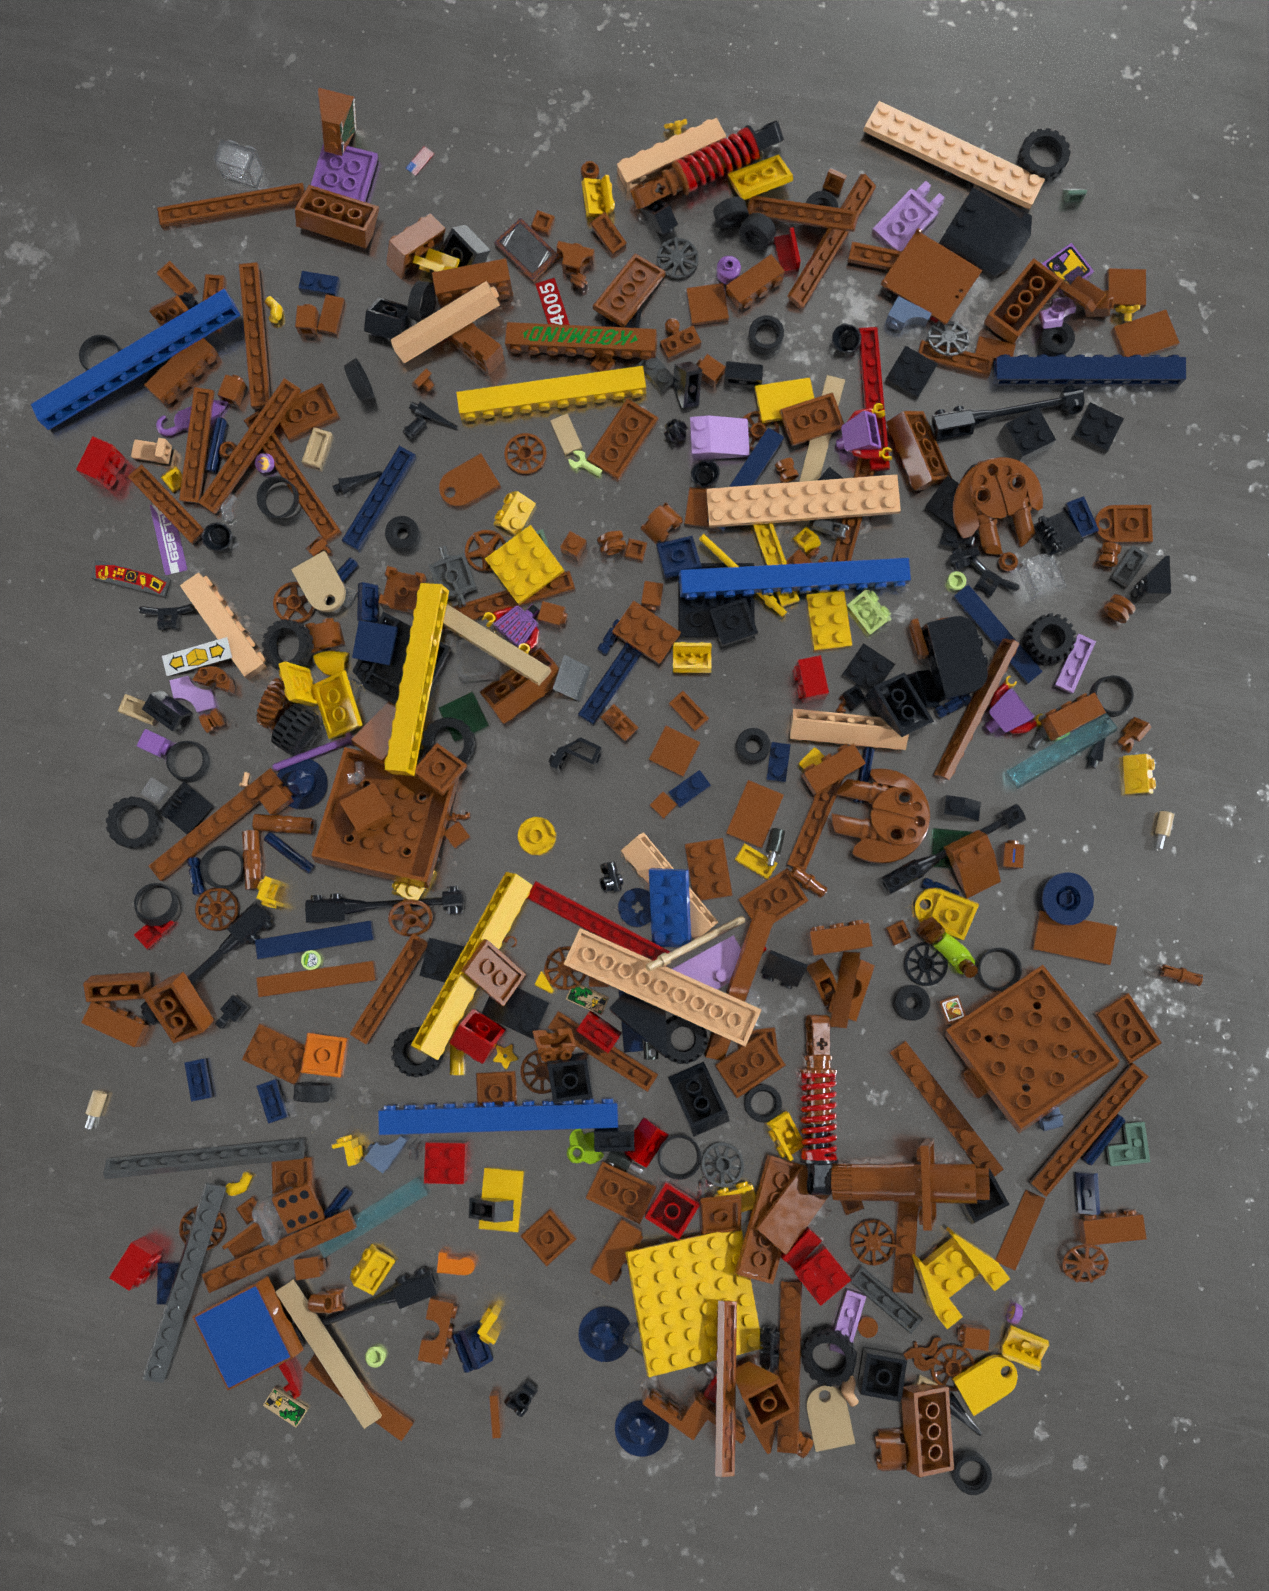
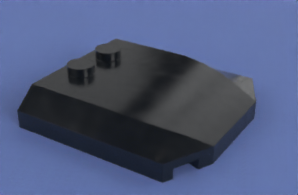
M975 184L948 226L939 244L981 269L983 274L994 279L1002 272L1011 269L1031 236L1032 215Z
M383 611L377 624L398 628L391 665L358 659L352 671L365 689L396 705L400 692L399 684L403 677V665L407 656L406 648L410 640L411 626ZM442 642L439 643L432 684L451 650L450 646Z

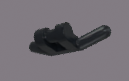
M976 557L970 558V563L982 574L975 585L979 590L980 588L983 589L990 597L998 585L1014 591L1019 590V584L998 576L987 569ZM986 579L992 581V585L986 583Z
M193 604L172 608L140 606L138 611L141 614L158 616V630H166V628L175 630L179 629V615L194 611L195 606ZM166 616H171V620H166Z

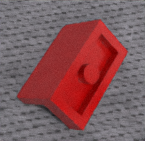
M794 227L789 228V234L776 236L773 239L777 260L784 269V274L798 272L801 264Z
M591 1010L576 1030L607 1053L610 1052L622 1034L621 1031Z
M643 1118L634 1130L635 1151L623 1152L635 1162L647 1168L669 1135L646 1118Z
M807 1226L787 1255L782 1253L781 1258L795 1270L822 1240Z

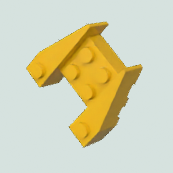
M949 1227L946 1230L952 1238L922 1262L915 1254L912 1255L928 1306L946 1329L963 1317L949 1298L980 1274L994 1291L1010 1280L1009 1276L992 1256Z

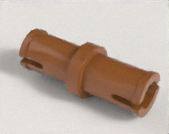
M798 865L791 870L790 876L799 881L802 887L810 889L819 898L825 895L827 887L818 882L814 875H809Z
M1163 964L1160 970L1162 977L1175 979L1179 983L1186 982L1201 986L1203 982L1202 974L1187 971L1186 968H1175Z

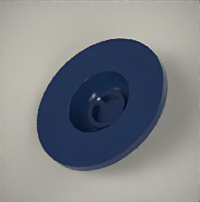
M307 759L280 769L277 775L284 783L282 786H286L292 793L291 798L294 801L288 805L292 808H312L324 798L327 792L328 778L326 772L314 760Z
M1065 872L1053 876L1046 883L1042 892V904L1045 912L1053 921L1062 925H1075L1085 920L1091 913L1094 905V894L1090 884L1082 876Z
M610 1306L594 1308L584 1316L580 1323L579 1342L583 1351L596 1361L611 1362L617 1360L630 1347L632 1341L630 1321L617 1308Z
M642 1400L628 1403L619 1412L615 1422V1435L620 1446L629 1454L638 1457L653 1455L667 1441L669 1423L643 1405Z

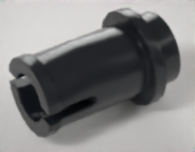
M418 415L408 426L404 427L402 432L411 440L416 437V434L427 423Z

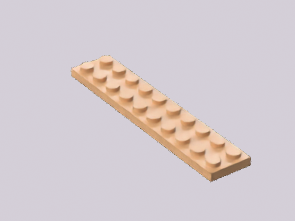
M880 101L863 132L1029 210L1045 181L1044 178L1038 175L1031 174L1015 164Z
M898 475L707 489L709 528L900 514L901 512Z
M579 929L564 965L746 1047L762 1009L666 966H660L648 972L645 965L652 962V960L586 930Z

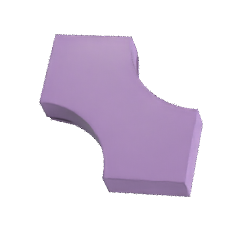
M1068 297L1053 298L1052 306L1039 312L1038 318L1043 329L1061 327L1063 318L1075 313L1076 306L1073 300Z
M189 676L169 680L173 698L175 700L191 702L197 713L217 708L212 689L204 690L197 688Z

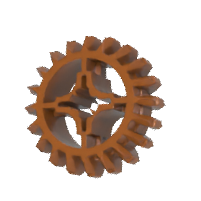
M275 678L267 686L257 709V722L267 729L273 730L284 712L292 705V702L285 696V685L280 678Z

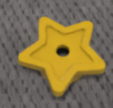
M513 1044L505 1048L499 1045L496 1046L497 1055L493 1062L501 1063L504 1069H508L510 1062L518 1060V1057L513 1054Z

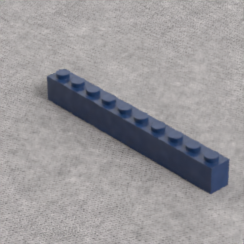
M1004 354L996 357L993 362V385H1181L1186 380V357H1179V355H1169L1168 357H1160V355H1150L1149 357L1132 355L1130 357H1123V355L1118 354L1104 357V355L1099 354L1085 357V355L1080 354L1074 357H1066V355L1061 354L1055 357H1048L1042 354L1036 357H1029V355L1023 354L1017 357H1010V355Z

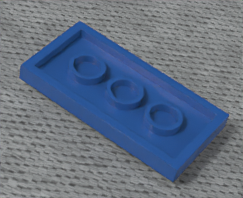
M649 869L652 942L664 947H681L691 942L689 872L684 869Z

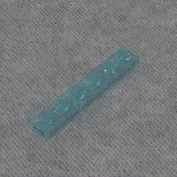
M1105 713L1007 771V776L1015 787L1019 789L1116 732L1118 727L1108 714Z
M418 1176L353 1216L357 1225L356 1229L317 1245L323 1257L329 1256L428 1195L429 1193L422 1180Z

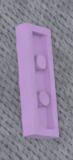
M1081 634L1076 635V643L1073 644L1075 647L1067 656L1054 687L1070 694L1074 693L1096 641Z
M846 1289L834 1331H841V1334H846L850 1338V1342H853L866 1296ZM830 1343L829 1350L844 1354L842 1349Z

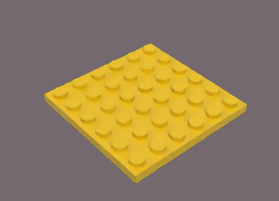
M742 1229L736 1232L701 1234L625 1252L648 1377L717 1360L718 1301H737L736 1355L763 1349L760 1346L762 1342H760V1327L751 1278L735 1274L744 1241Z

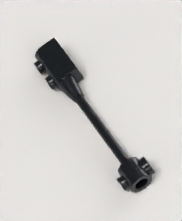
M1068 385L1061 391L1060 398L990 411L964 409L963 406H957L953 409V412L948 413L944 409H939L932 415V429L936 441L972 435L975 425L990 420V418L1032 411L1038 407L1043 409L1061 405L1063 410H1068L1069 414L1073 415L1083 410L1085 398L1081 388L1075 389L1073 385Z
M1014 804L998 813L999 820L982 828L980 831L988 835L1002 826L1009 830L1026 821L1025 814L1018 804ZM944 849L935 855L914 859L879 878V881L889 896L924 877L940 860L948 857Z
M458 886L447 887V891L442 892V897L418 899L427 906L443 905V910H446V914H461V909H464L463 890H458ZM330 894L328 899H323L322 895H311V900H306L305 903L306 923L349 921L348 914L363 912L369 909L392 908L403 900L366 902L347 899L346 897L342 898V894ZM410 904L411 907L420 906L417 904Z
M258 900L254 901L227 926V930L231 934L215 953L187 977L191 984L224 954L229 953L242 944L244 945L246 942L250 945L258 938L256 933L260 929L266 931L273 924L270 921L273 918L272 915ZM145 1001L140 1006L142 1015L152 1025L160 1024Z
M422 1267L414 1271L415 1276L407 1278L405 1274L395 1279L396 1283L392 1284L391 1287L375 1298L320 1320L325 1327L375 1306H383L397 1302L399 1309L437 1295L440 1290L432 1270L426 1271V1268ZM289 1320L302 1347L305 1346V1337L294 1320Z

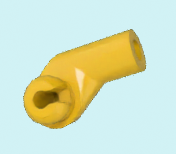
M268 296L265 299V304L271 309L269 321L277 324L282 318L283 308L275 299Z
M243 1172L239 1182L234 1184L228 1183L225 1186V1192L229 1196L244 1193L253 1175Z

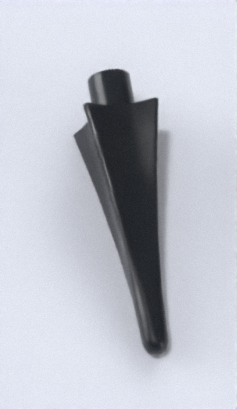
M421 401L419 404L411 402L409 409L415 411L416 417L419 415L424 419L441 423L453 429L458 428L456 424L440 416Z
M376 471L359 476L338 478L339 483L332 485L335 493L342 490L344 495L355 487L382 475L383 472Z
M1105 719L1099 736L1086 759L1090 761L1089 768L1096 769L1097 764L1103 761L1105 738L1109 724L1108 719Z
M952 1394L949 1397L950 1414L981 1436L982 1432L967 1415L955 1395Z

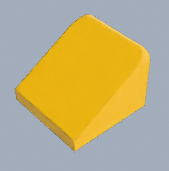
M176 465L160 476L172 493L181 488L183 474Z
M805 527L792 538L806 555L821 545L818 535L808 527Z
M814 747L798 764L803 769L813 763L817 766L822 763L820 759L824 755Z
M541 971L535 986L552 994L554 989L544 972Z

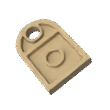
M325 551L291 569L309 603L316 610L332 612L343 604L346 597L345 586ZM328 597H335L333 605H326Z
M827 1384L814 1387L807 1396L806 1409L815 1451L818 1452L855 1444L847 1402L841 1390L834 1385L829 1387ZM823 1390L830 1392L829 1399L825 1401L819 1399V1393Z

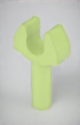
M573 451L574 455L580 458V461L575 462L568 459L572 469L577 471L579 468H584L598 477L601 476L603 470L587 462L585 452Z

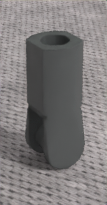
M821 519L815 520L813 530L845 539L846 530H849V526ZM835 527L839 528L838 532L834 531Z

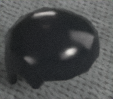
M844 323L835 328L832 333V343L839 352L851 354L860 347L862 335L855 326Z
M701 460L691 470V481L701 489L713 487L717 484L720 477L719 466L713 460Z
M220 522L210 523L202 532L203 544L209 550L215 552L223 551L232 542V532L226 524Z

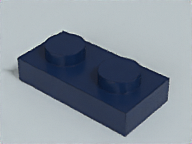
M302 271L298 288L301 292L336 296L340 279L338 276Z
M1084 496L1065 504L1067 512L1082 538L1099 531Z
M365 582L358 583L357 621L378 622V585Z
M771 742L766 781L786 783L791 744Z
M698 770L668 793L677 806L681 808L709 788L711 784L703 773Z
M206 1058L185 1062L191 1102L213 1097Z
M277 1079L256 1086L268 1124L289 1117Z
M1076 1173L1078 1214H1101L1098 1173Z
M179 1262L158 1263L157 1305L166 1304Z
M478 1322L459 1331L474 1370L480 1369L493 1361L487 1343L483 1342L477 1333L480 1328Z

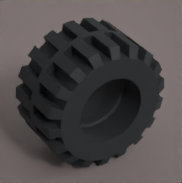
M1049 613L1046 616L1044 614L1028 626L1023 636L1025 637L1023 645L1027 646L1024 650L1030 652L1029 656L1036 658L1034 662H1042V665H1047L1048 663L1053 665L1062 661L1074 649L1075 646L1073 644L1076 643L1077 639L1074 638L1076 631L1071 629L1073 624H1068L1066 617L1061 619L1059 614L1053 616V613ZM1049 630L1055 633L1059 641L1058 648L1051 649L1046 647L1040 638L1041 631Z
M295 703L278 720L272 733L271 742L291 756L298 754L306 747L315 734L319 724V715L302 704Z
M677 1015L666 1020L667 1058L677 1064H690L696 1061L707 1048L708 1037L706 1029ZM679 1027H687L694 1034L693 1046L685 1051L676 1049L671 1042L672 1033Z
M420 1027L408 1028L401 1032L397 1039L394 1040V1046L391 1047V1051H393L391 1058L395 1062L394 1066L398 1067L399 1072L406 1074L408 1077L416 1078L432 1073L439 1066L443 1058L441 1055L436 1060L428 1056L420 1064H415L409 1060L407 1047L414 1040Z

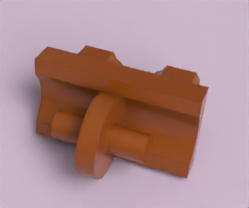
M615 704L600 717L624 742L639 728Z

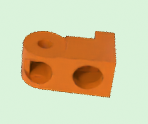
M441 1249L439 1251L437 1273L469 1275L474 1271L476 1260L473 1256H448L449 1250Z

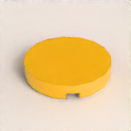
M532 817L526 819L521 824L517 839L525 852L531 855H542L553 848L556 841V832L554 826L548 820L542 817Z

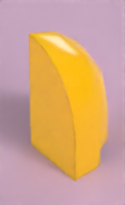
M340 651L320 652L314 655V661L322 672L332 676L340 671H346L344 670V663L349 661V653Z

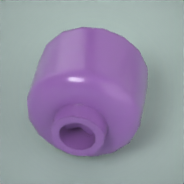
M725 256L717 263L716 275L720 282L729 284L740 276L741 265L737 258Z

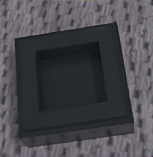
M858 685L841 694L852 710L868 700Z

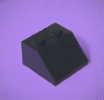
M462 225L451 229L439 252L458 258L460 260L458 267L484 263L491 250L467 225Z
M378 297L366 310L364 332H368L376 337L382 336L391 341V339L408 328L411 319L408 315V306Z
M1170 556L1162 558L1135 584L1133 595L1136 597V603H1159L1171 594Z
M769 950L759 973L763 974L762 978L771 982L774 979L781 981V986L792 989V987H798L808 965Z
M988 1168L990 1200H977V1204H960L971 1225L1010 1205L990 1168Z

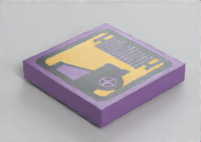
M1072 243L1042 263L1069 285L1077 276L1086 279L1094 273V270Z

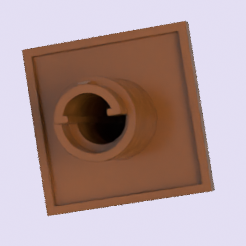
M926 1138L918 1147L916 1163L832 1164L831 1189L833 1200L915 1203L916 1206H922L919 1212V1225H923V1231H932L937 1220L936 1203L977 1204V1200H990L989 1169L976 1168V1164H936L934 1138Z

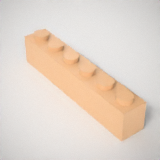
M717 118L706 120L702 125L691 127L686 132L674 135L663 143H656L650 149L641 150L630 158L622 159L617 163V173L626 191H629L638 185L661 176L663 170L671 169L673 160H684L686 155H693L695 151H701L705 146L710 147L713 142L719 143L720 139L727 136Z
M198 572L182 583L180 587L218 640L225 637L228 638L232 654L231 659L243 676L250 680L267 668L264 663L266 658L261 651L257 653L254 649L256 644L252 638L244 635L243 631L245 628L239 621L235 622L232 618L234 613L228 605L225 607L221 601L224 599L218 591H213L211 580L207 576L203 577Z
M793 709L790 724V739L835 744L847 743L850 745L854 743L855 746L906 750L909 734L901 737L881 717Z
M644 832L635 837L621 850L624 858L636 868L637 874L646 880L648 886L649 869H674ZM689 887L691 938L697 939L715 926L718 921Z

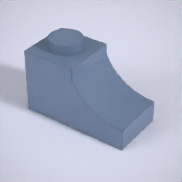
M898 296L885 323L892 329H899L901 331L908 325H921L925 327L932 313Z
M403 1134L392 1143L383 1144L379 1141L375 1144L371 1143L364 1152L367 1154L364 1160L381 1173H384L403 1149L409 1138Z

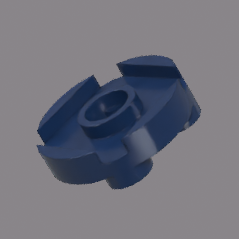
M633 888L622 895L618 903V912L626 924L632 927H642L651 922L650 892L642 888ZM636 902H640V906H643V910H639V913H635V909H632V905H636Z

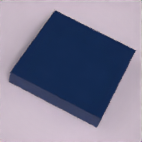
M693 535L656 544L665 579L679 576L681 570L702 569Z
M359 620L352 658L391 665L398 628Z

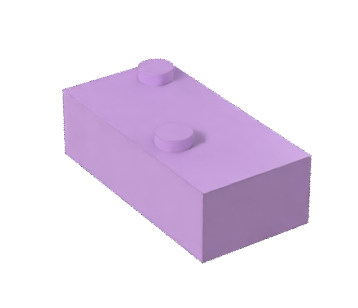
M733 935L676 966L673 970L710 987L719 989L730 983L741 948Z

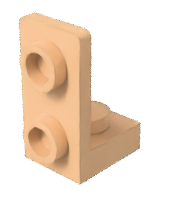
M158 438L157 443L134 440L131 457L133 459L169 464L172 445L163 438Z

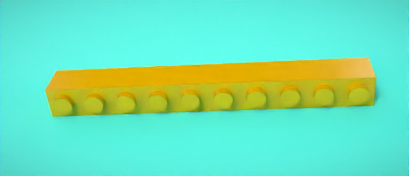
M643 366L459 391L456 394L461 420L473 421L480 417L489 419L493 418L494 415L502 414L503 416H509L515 412L529 413L531 410L537 409L546 411L551 407L566 408L572 404L581 406L587 404V402L595 401L596 403H602L608 399L622 400L624 397L629 396L638 398L646 394V382Z
M420 583V588L417 591V604L413 611L414 620L410 628L409 644L406 648L407 656L403 665V677L399 684L400 692L395 705L396 713L392 721V734L388 741V755L384 762L385 770L392 774L415 775L449 590L442 584Z
M505 872L411 1044L413 1048L431 1058L438 1060L444 1053L446 1044L453 1036L459 1020L463 1018L464 1011L472 1001L478 987L461 970L483 939L489 940L496 948L500 949L502 941L510 931L515 917L520 913L523 902L530 894L533 885L517 874Z

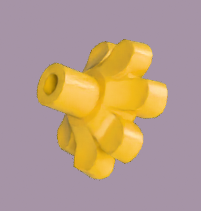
M687 119L677 120L674 124L667 123L663 126L665 129L674 130L675 135L682 134L681 128L687 124Z
M1121 305L1118 306L1119 308H1115L1116 312L1124 314V322L1132 321V313L1140 310V305L1127 306V308Z

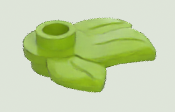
M581 1129L572 1131L569 1137L570 1146L567 1149V1157L571 1162L581 1163L584 1161L588 1164H594L604 1157L602 1152H595L594 1132L584 1134ZM575 1149L580 1150V1156H574L573 1151Z

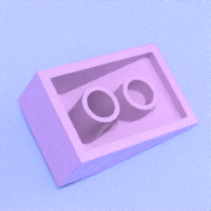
M720 416L690 417L693 461L750 456L748 419Z

